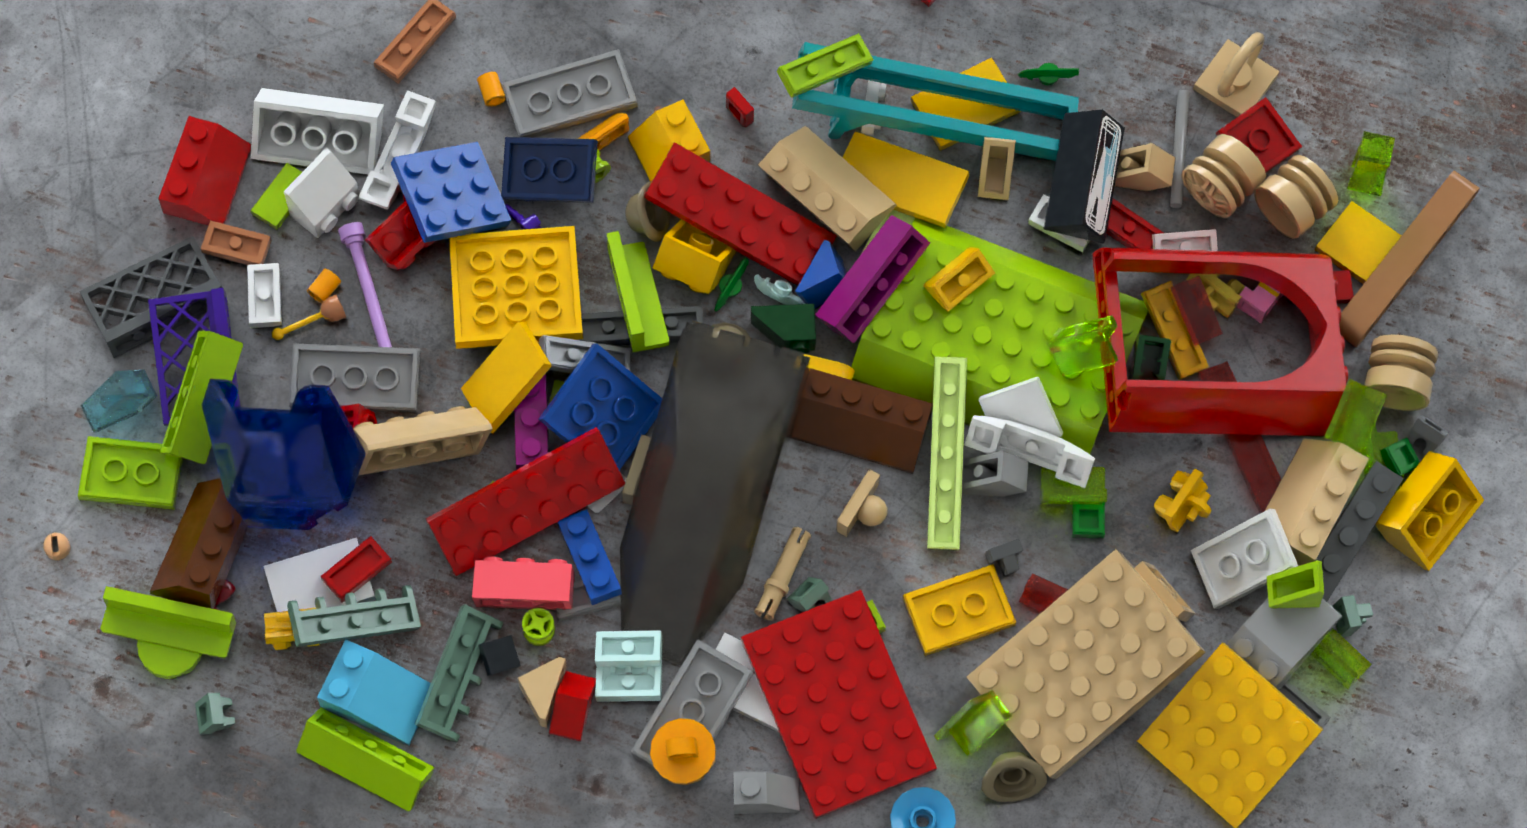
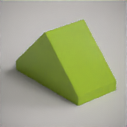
M1316 560L1268 575L1269 607H1320L1324 595L1322 561Z

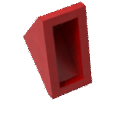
M568 671L565 672L556 692L549 734L581 742L595 692L596 678Z

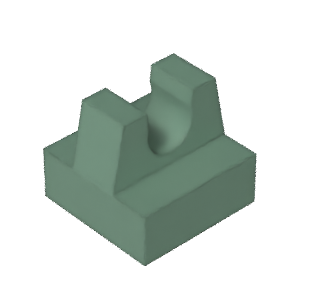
M808 577L787 598L790 604L801 612L815 608V603L818 600L822 604L832 601L828 593V586L822 579Z
M1354 595L1343 596L1332 606L1342 615L1341 619L1336 623L1339 637L1351 636L1362 624L1367 622L1366 618L1373 616L1371 604H1356Z
M220 692L207 693L195 703L200 735L213 734L215 731L230 728L235 724L234 717H225L223 714V709H228L232 705L231 698L221 697Z

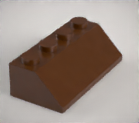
M810 368L800 399L791 438L913 474L931 418L933 404Z
M228 477L197 483L151 587L150 594L169 600L214 609L258 505L255 485Z

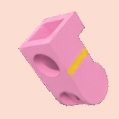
M1260 282L1254 291L1247 286L1240 293L1241 299L1236 307L1259 323H1262L1283 294Z

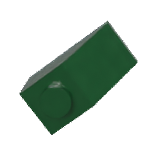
M814 304L751 306V324L782 351H791L792 354L800 355L815 350Z

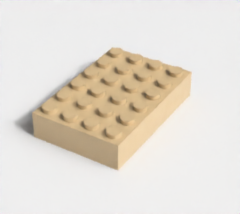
M1115 549L971 672L967 678L1035 761L1043 767L1045 773L1050 778L1057 779L1206 652L1124 555Z

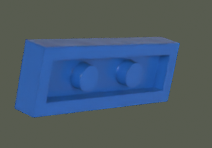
M583 510L558 521V527L591 605L621 595V587L588 510Z

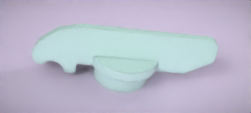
M759 274L754 276L757 288L770 298L784 305L805 304L800 297L792 293L790 283L784 280H776L773 284L769 282L771 279L769 277L761 278Z

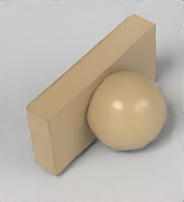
M871 469L867 471L837 520L836 529L838 533L847 537L858 519L864 525L871 527L881 524L886 519L888 511L885 502L879 496L873 495L879 486L880 474Z

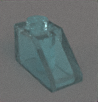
M145 369L115 371L81 407L92 431L99 432L139 414L157 395Z

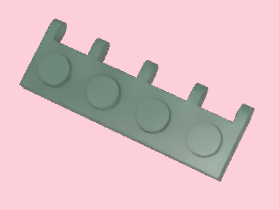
M411 585L402 587L403 597L387 599L384 589H376V601L357 603L354 593H346V605L327 607L324 597H316V609L299 611L296 600L288 601L287 608L296 647L418 630L421 624Z
M464 604L460 607L416 720V726L452 742H458L460 735L451 731V727L457 712L462 715H468L470 712L469 707L461 704L468 683L479 686L482 680L480 677L472 674L480 654L478 645L484 643L490 627L501 630L503 626L502 621Z

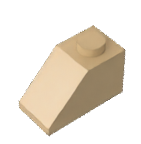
M1153 143L1121 150L1115 186L1142 191L1172 186L1175 157Z

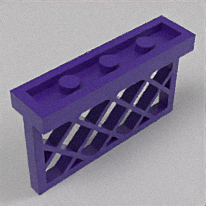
M223 287L214 288L207 292L148 299L164 426L169 425L171 418L169 404L178 395L182 384L181 381L174 388L165 381L167 370L174 364L182 371H186V368L178 363L176 359L186 346L193 349V345L189 342L200 328L204 331H211L232 339L227 295ZM206 300L208 311L200 322L186 312L193 301ZM177 303H185L182 308L176 305ZM171 305L179 312L167 326L158 319L156 306ZM182 315L196 324V327L186 339L172 330ZM208 318L210 329L204 326V323L208 320ZM159 325L165 329L161 335L159 333ZM168 333H171L183 342L172 357L161 349V342ZM162 356L169 360L165 366L163 365ZM236 370L220 418L242 417ZM166 387L173 391L169 397H167Z

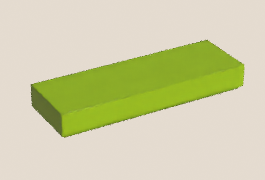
M858 33L782 65L776 72L790 97L793 98L868 66L874 59Z

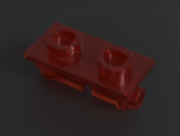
M1199 275L1170 287L1194 346L1223 334Z
M1032 573L1019 602L1043 612L1068 589Z

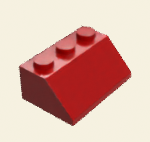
M188 116L158 198L163 213L208 226L210 220L225 224L249 158L252 144L218 123Z

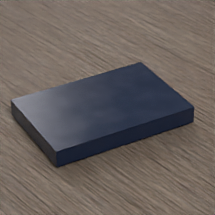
M505 137L502 199L511 201L594 203L598 141L595 139Z

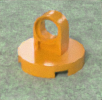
M678 718L665 723L657 730L651 741L650 756L654 768L663 778L673 784L689 785L703 779L711 767H713L716 758V746L713 736L704 725L693 719Z

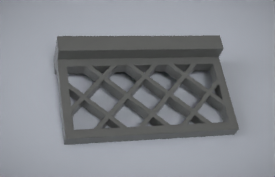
M193 236L79 291L114 358L153 339L149 310L141 314L133 313L138 300L148 303V299L161 298L166 286L180 289L178 295L207 292L214 288H222L221 283L213 273ZM191 248L193 249L195 255L191 264L177 261L179 254ZM158 264L167 266L162 278L149 275L151 268ZM174 268L188 271L183 283L169 280ZM194 272L207 275L209 281L199 286L190 284ZM129 278L139 280L134 292L120 289L123 281ZM145 282L159 285L154 297L140 294ZM101 292L110 294L105 306L92 303L90 297ZM117 296L131 299L126 311L112 308ZM206 300L193 301L186 312L196 318L208 311ZM177 303L176 305L182 308L185 303ZM171 305L156 306L158 319L167 326L179 312ZM109 314L123 317L119 325L109 330L106 329L105 323ZM182 315L172 329L190 321V319ZM159 325V333L161 335L165 329Z

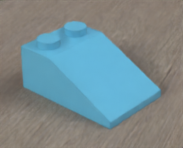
M345 639L317 699L320 708L322 707L331 713L410 746L418 729L415 723L431 683L380 654Z

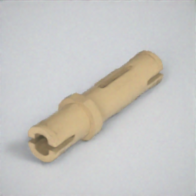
M799 527L792 528L778 563L770 578L766 580L764 593L757 608L754 610V613L761 617L769 604L763 618L765 620L772 621L782 598L789 591V582L811 538V534L805 530L797 543L802 531Z

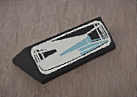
M1103 109L1064 114L1043 227L1044 230L1104 244L1106 239L1125 130L1124 126Z

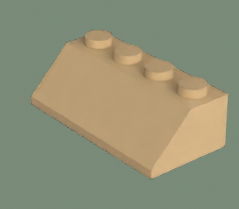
M806 126L780 140L758 164L765 174L855 252L897 206L896 203Z
M457 406L444 413L435 414L433 411H428L409 419L394 417L385 423L373 424V422H364L352 429L347 441L358 476L478 455L492 431V426L476 407L465 409L464 406Z
M1303 439L1265 511L1270 508L1276 510L1298 566L1317 559L1369 460L1366 456L1341 442Z

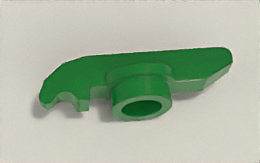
M1044 63L1039 68L1023 70L1018 73V76L1020 78H1028L1029 80L1038 78L1042 84L1052 85L1059 78L1078 76L1079 68H1058L1053 63Z
M744 257L733 274L725 275L720 280L719 289L721 294L716 301L715 312L719 311L726 304L729 297H735L741 292L742 281L740 279L749 263L747 258Z

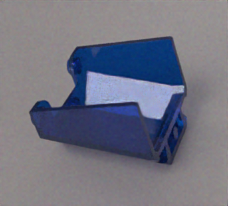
M226 379L209 380L202 402V409L227 501L236 509L249 528L310 530L318 525L317 519L333 509L338 512L348 505L366 453L329 385H308L297 392L291 410L234 407L238 395L235 384Z

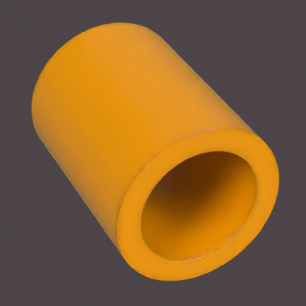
M487 72L477 78L486 106H497L506 100L496 72Z
M324 268L309 286L307 293L314 300L322 304L341 284V280L332 271Z

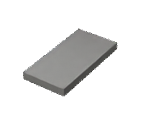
M619 49L501 83L518 137L534 138L638 107V102Z
M293 343L289 407L330 409L359 403L371 411L417 413L421 351L419 348Z
M697 639L632 748L631 753L653 765L650 756L652 739L657 730L665 723L678 718L693 719L706 727L713 736V740H715L752 678L754 671Z

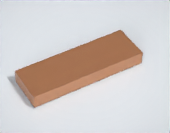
M428 0L374 61V67L399 84L454 21L456 13L438 0Z

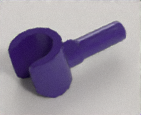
M505 204L509 215L516 220L522 230L541 228V222L535 214L524 218L522 214L518 213L510 205Z

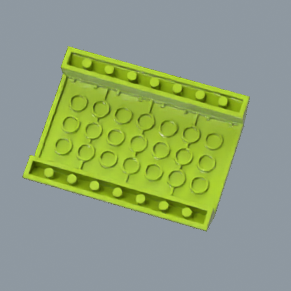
M915 218L911 226L924 236L930 244L865 328L851 366L855 370L852 380L933 404L935 357L967 358L965 424L970 426L974 415L985 416L979 403L980 396L1039 376L1063 430V435L1060 438L1091 455L1098 432L1107 413L1095 282L946 225V228ZM967 248H979L995 274L947 312L923 285ZM1119 292L1125 360L1127 364L1135 340L1141 332L1147 317L1148 310L1144 301Z

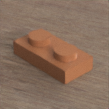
M210 220L201 251L207 255L246 265L264 264L272 240L268 235Z

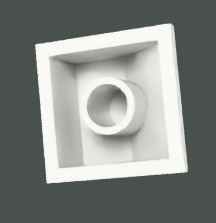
M325 148L284 191L290 217L316 238H319L324 232H330L336 225L338 217L345 210L349 211L356 205L360 194L355 179L328 148Z

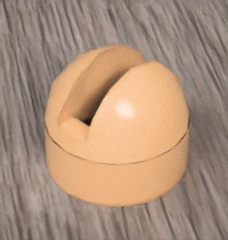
M54 532L45 538L43 548L49 558L61 560L69 554L71 545L64 534ZM54 539H57L59 551L53 552Z

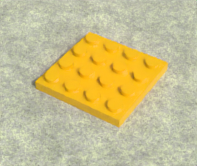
M575 226L474 233L449 238L456 349L498 346L518 321L528 325L538 343L539 338L543 335L573 340L583 339Z
M1223 642L1137 742L1230 825L1238 828L1320 735L1323 729Z

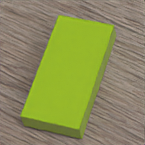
M286 163L251 209V214L278 230L289 216L284 191L302 171Z

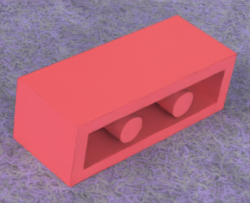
M485 557L484 561L475 560L472 599L476 607L543 608L545 610H556L557 608L563 610L572 609L575 572L572 564H567V561L562 559L548 560V563H538L530 558H518L516 562L503 561L499 557Z

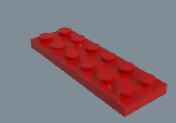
M675 142L644 195V198L797 286L805 275L822 242L827 240L833 244L837 237L830 231Z
M595 427L425 519L455 576H458L474 567L475 560L484 561L485 557L497 555L623 487L625 481L600 431Z

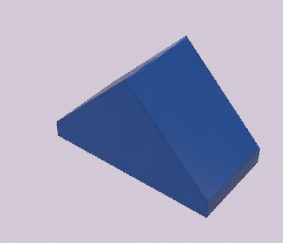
M824 240L795 291L805 304H814V309L824 304L847 274L842 257L829 241Z

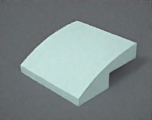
M661 631L596 632V701H661Z

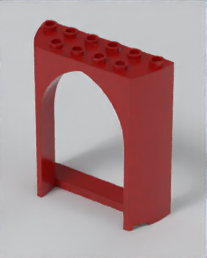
M1107 247L1099 248L1092 253L1109 432L1328 436L1333 427L1339 424L1340 413L1347 394L1348 368L1344 366L1343 361L1345 341L1344 337L1340 335L1341 309L1337 306L1336 302L1338 282L1337 278L1333 276L1332 260L1330 257L1324 254ZM1117 271L1225 274L1247 277L1262 282L1286 296L1307 318L1311 353L1305 363L1292 373L1262 382L1127 380Z

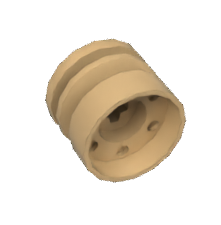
M1225 134L1218 135L1204 149L1203 156L1196 157L1193 163L1188 165L1182 172L1183 183L1193 198L1207 211L1222 218L1230 217L1235 212L1236 207H1240L1243 204L1244 196L1252 195L1255 188L1266 179L1265 169L1255 154L1241 141Z
M1302 155L1293 156L1286 165H1282L1279 168L1278 175L1269 176L1254 191L1255 201L1266 219L1279 232L1292 239L1303 235L1314 225L1315 219L1323 218L1327 211H1331L1337 206L1339 201L1337 191L1325 172L1316 163Z
M1391 334L1375 338L1371 345V355L1368 361L1371 368L1366 373L1363 394L1365 398L1374 404L1394 410L1414 411L1426 408L1430 403L1433 386L1430 377L1435 373V363L1438 358L1436 347L1424 340L1406 335Z

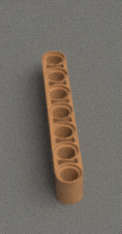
M1455 170L1448 176L1341 312L1340 335L1356 348L1361 344L1480 190L1477 185Z

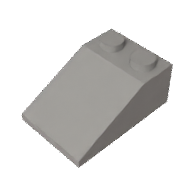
M1323 598L1320 607L1270 608L1267 599L1239 628L1226 645L1275 688L1280 690L1341 619L1342 615Z

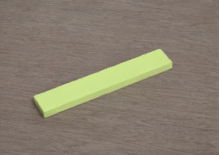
M935 357L927 549L960 550L967 358Z

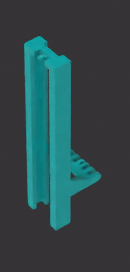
M804 42L798 51V59L827 46ZM872 56L874 60L870 65L835 79L833 94L809 90L793 97L792 109L832 116L829 124L831 128L828 133V137L831 139H840L846 131L867 124H873L983 146L984 137L1016 140L1014 153L1056 161L1059 139L850 98L851 86L856 79L860 78L1063 119L1065 113L1078 112L1079 97Z

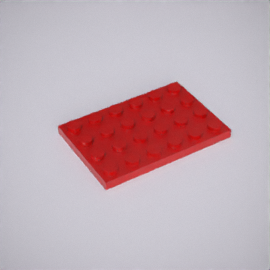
M862 590L855 591L741 636L740 640L815 819L937 770Z

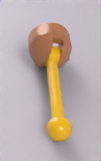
M337 294L323 301L320 312L285 328H275L271 335L273 339L281 340L285 334L320 318L335 322L347 316Z

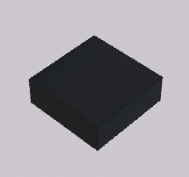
M512 635L478 645L487 676L521 666Z

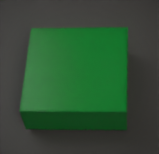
M1407 437L1379 451L1387 468L1399 476L1414 470L1420 463Z
M1072 504V537L1104 538L1105 504Z

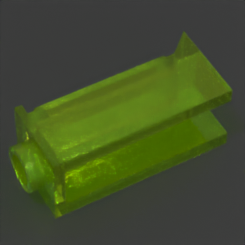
M1364 131L1352 161L1351 167H1354L1347 189L1376 196L1382 195L1385 174L1388 167H1390L1395 138Z

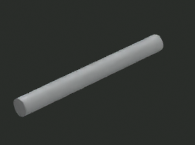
M1187 90L1177 91L1173 148L1175 164L1170 194V206L1173 208L1182 207L1184 183L1182 172L1185 169L1189 91Z

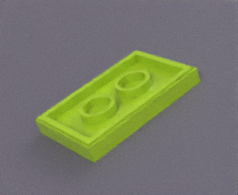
M88 436L78 499L175 510L183 458L171 457L160 453L162 447L160 443Z

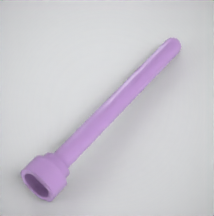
M360 222L346 224L338 229L341 243L345 244L346 248L351 251L378 346L392 347L362 247L366 237L363 225Z

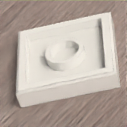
M1039 376L980 396L979 403L987 417L1021 423L1057 437H1062L1063 430Z

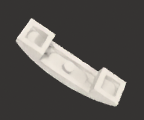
M407 90L395 116L396 123L374 171L370 170L359 194V200L386 210L389 209L401 190L391 162L396 156L419 152L436 106V100Z
M973 416L964 443L967 447L987 454L1004 450L1030 463L1056 472L1055 478L1083 488L1087 485L1095 460L1094 457L1081 448L1053 434L1021 423L987 416Z

